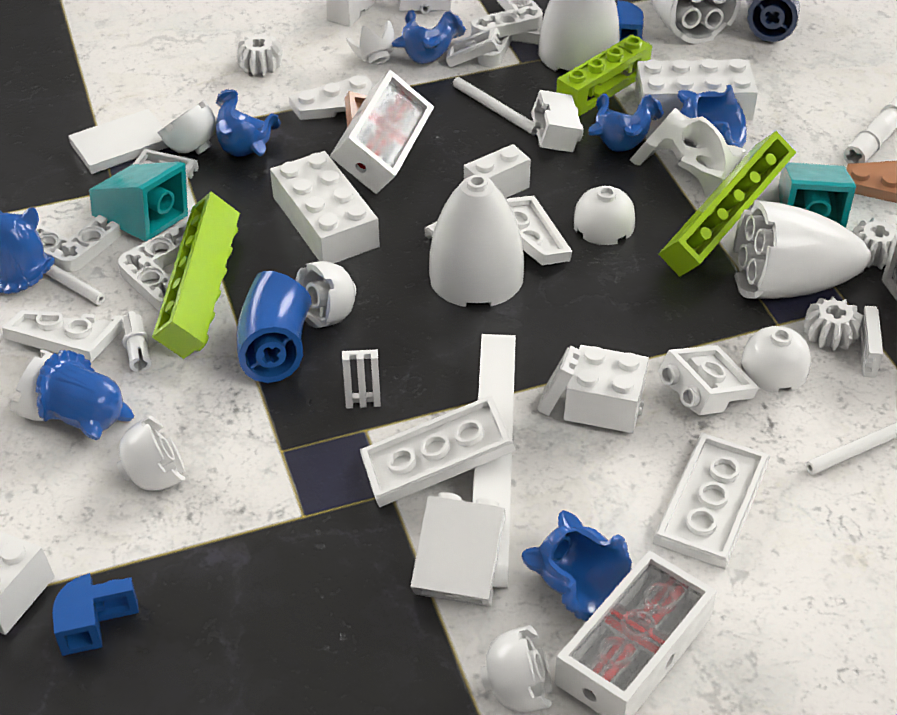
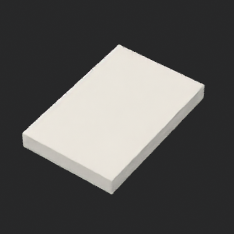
M149 109L68 135L70 144L91 174L137 159L144 149L160 151L169 147L157 133L163 129V126Z

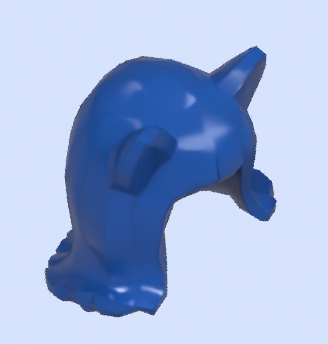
M409 10L405 15V22L407 24L402 30V36L392 42V47L404 48L409 57L416 63L426 64L434 62L447 51L453 38H458L465 34L466 28L457 15L448 11L443 14L437 26L433 29H427L416 23L415 12Z
M726 85L725 92L707 91L697 94L689 90L678 91L677 96L683 103L680 111L683 115L689 118L703 116L718 129L727 145L743 148L747 139L746 117L735 98L731 85Z
M226 89L221 91L216 100V104L221 107L216 119V136L222 149L236 157L252 153L259 156L264 155L266 151L265 144L270 138L271 130H276L281 125V121L278 119L279 115L271 113L265 121L249 116L235 109L238 101L236 90Z
M601 94L596 102L598 107L596 123L588 129L589 135L600 136L603 143L612 151L622 152L631 150L646 137L651 121L662 118L664 114L662 105L659 100L648 95L643 97L637 111L633 115L610 110L608 95Z
M33 207L28 208L23 214L3 213L0 210V293H18L28 289V287H32L43 278V274L47 273L55 263V258L48 256L44 252L43 243L36 230L39 216Z
M60 350L58 354L54 353L40 369V374L36 381V392L38 393L36 405L39 417L45 422L51 419L62 420L66 424L80 428L87 437L98 440L102 432L108 429L117 420L131 421L134 418V414L130 407L123 402L121 390L117 383L108 376L94 372L95 370L91 368L90 360L85 359V356L80 353Z
M562 510L558 516L559 527L546 537L540 547L524 550L521 557L529 569L541 575L550 589L562 595V604L565 605L569 612L574 613L577 619L588 621L632 570V560L629 558L627 542H625V538L621 535H614L608 540L597 530L584 527L576 515Z

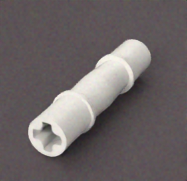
M897 96L882 108L880 115L865 130L860 131L856 139L844 150L843 156L848 164L865 163L881 148V144L897 128Z

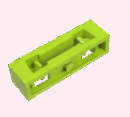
M631 34L557 78L556 93L572 95L575 107L578 108L579 117L596 106L597 99L601 94H607L610 98L634 83L637 71L629 76L621 72L626 70L627 73H631L632 68L637 70L638 61L651 60L652 45ZM588 96H595L594 98L587 101Z

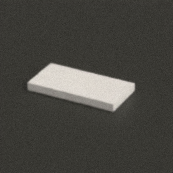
M492 395L360 449L379 507L516 451Z
M701 432L656 530L653 544L726 569L768 466L770 455Z

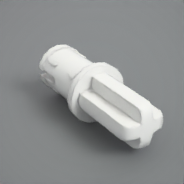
M129 311L121 319L125 335L122 339L123 347L128 351L130 369L138 372L137 361H140L141 370L145 371L152 364L147 348L150 342L149 336L144 332L141 315L136 314L135 311Z

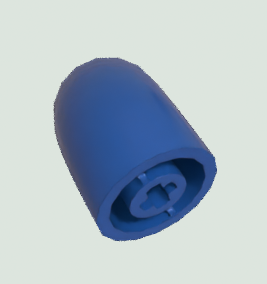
M262 271L258 273L249 289L239 316L237 326L239 364L244 373L255 381L265 383L281 381L292 375L299 367L303 357L301 335L304 321L312 305V299L308 291L300 283L285 274L275 271Z

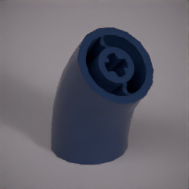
M746 0L748 4L747 21L749 28L755 36L764 41L776 42L784 40L793 33L799 19V0Z

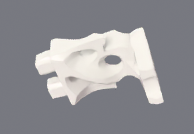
M674 108L632 156L630 161L640 166L656 151L662 149L672 150L679 161L677 165L690 171L699 179L703 187L704 196L708 198L741 162L747 151L744 148L727 145L718 129L703 116L689 118ZM684 140L690 141V142L693 143L696 147L693 148V147L687 146V145L684 143Z

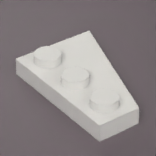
M365 74L356 75L346 80L328 83L322 87L304 90L298 94L289 96V104L300 120L334 117L337 112L346 111L344 98L348 91L368 95L374 85Z
M534 195L506 199L517 221L522 247L526 253L541 265L570 261L572 250Z
M20 310L2 327L4 339L53 353H59L60 350L74 351L77 354L84 355L85 359L92 362L123 330L122 316L113 315L112 321L96 320L95 314H82L81 318L74 319L63 318L61 312Z

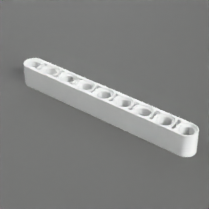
M482 334L478 400L490 395L493 396L512 439L516 335ZM512 453L474 468L473 502L476 503L478 498L495 500L499 502V506L505 507L506 512L493 588H508Z

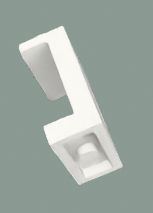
M441 492L438 494V497L428 495L410 586L414 594L491 607L494 592L492 586L502 527L506 520L505 507L499 506V502L486 498H478L475 503L462 501L459 495Z

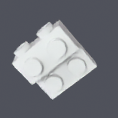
M718 345L668 350L658 370L661 381L677 391L682 404L690 407L698 415L724 412L730 401L753 399L759 390V387Z

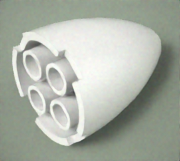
M549 0L539 39L538 53L542 62L554 71H557L559 68L571 71L618 43L620 40L619 18L615 0Z
M651 0L657 14L666 26L679 38L691 44L714 40V36L721 32L726 25L731 26L741 5V0Z
M472 175L464 179L452 192L437 220L430 249L429 276L432 288L446 301L466 307L467 303L489 302L490 306L501 304L512 298L519 291L523 283L524 254L517 221L500 189L483 175Z
M755 200L751 210L744 209L735 234L733 252L738 253L740 273L736 272L734 277L740 294L745 298H790L827 290L847 282L862 273L865 267H868L871 260V252L866 244L847 228L818 213L782 203Z

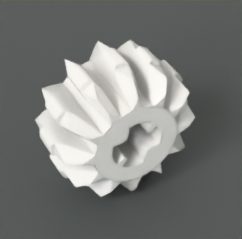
M266 33L262 35L254 34L252 37L245 36L244 40L238 42L237 62L239 67L243 68L244 73L252 72L253 76L257 74L265 76V73H274L275 68L281 67L283 52L280 42L276 40L275 36L267 37Z
M871 218L869 222L861 220L852 232L866 244L871 252L868 268L871 265H875L882 269L887 263L894 234L897 232V224H888L886 219L882 222L877 221L875 218Z
M832 296L827 301L819 298L817 303L810 304L807 310L804 332L808 334L809 342H819L820 349L827 346L833 352L837 347L847 350L849 345L856 344L857 339H859L863 315L857 312L856 305H847L846 299L837 301Z

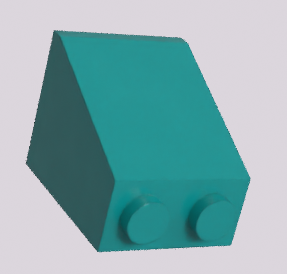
M181 161L132 164L89 189L92 216L97 217L101 215L107 218V223L113 221L120 225L121 230L145 242L188 216L186 165Z
M788 162L780 174L778 184L779 202L818 213L846 228L856 190V184L846 168L840 165Z

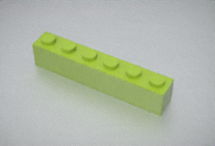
M774 131L757 143L658 255L679 277L700 265L740 219L744 209L747 210L797 152L777 131Z
M213 192L208 193L191 209L152 335L153 339L183 359L194 351L202 350L208 342L209 335L207 332L210 323L215 317L213 310L216 301L221 295L220 284L226 275V262L232 253V240L238 231L237 222L240 213Z

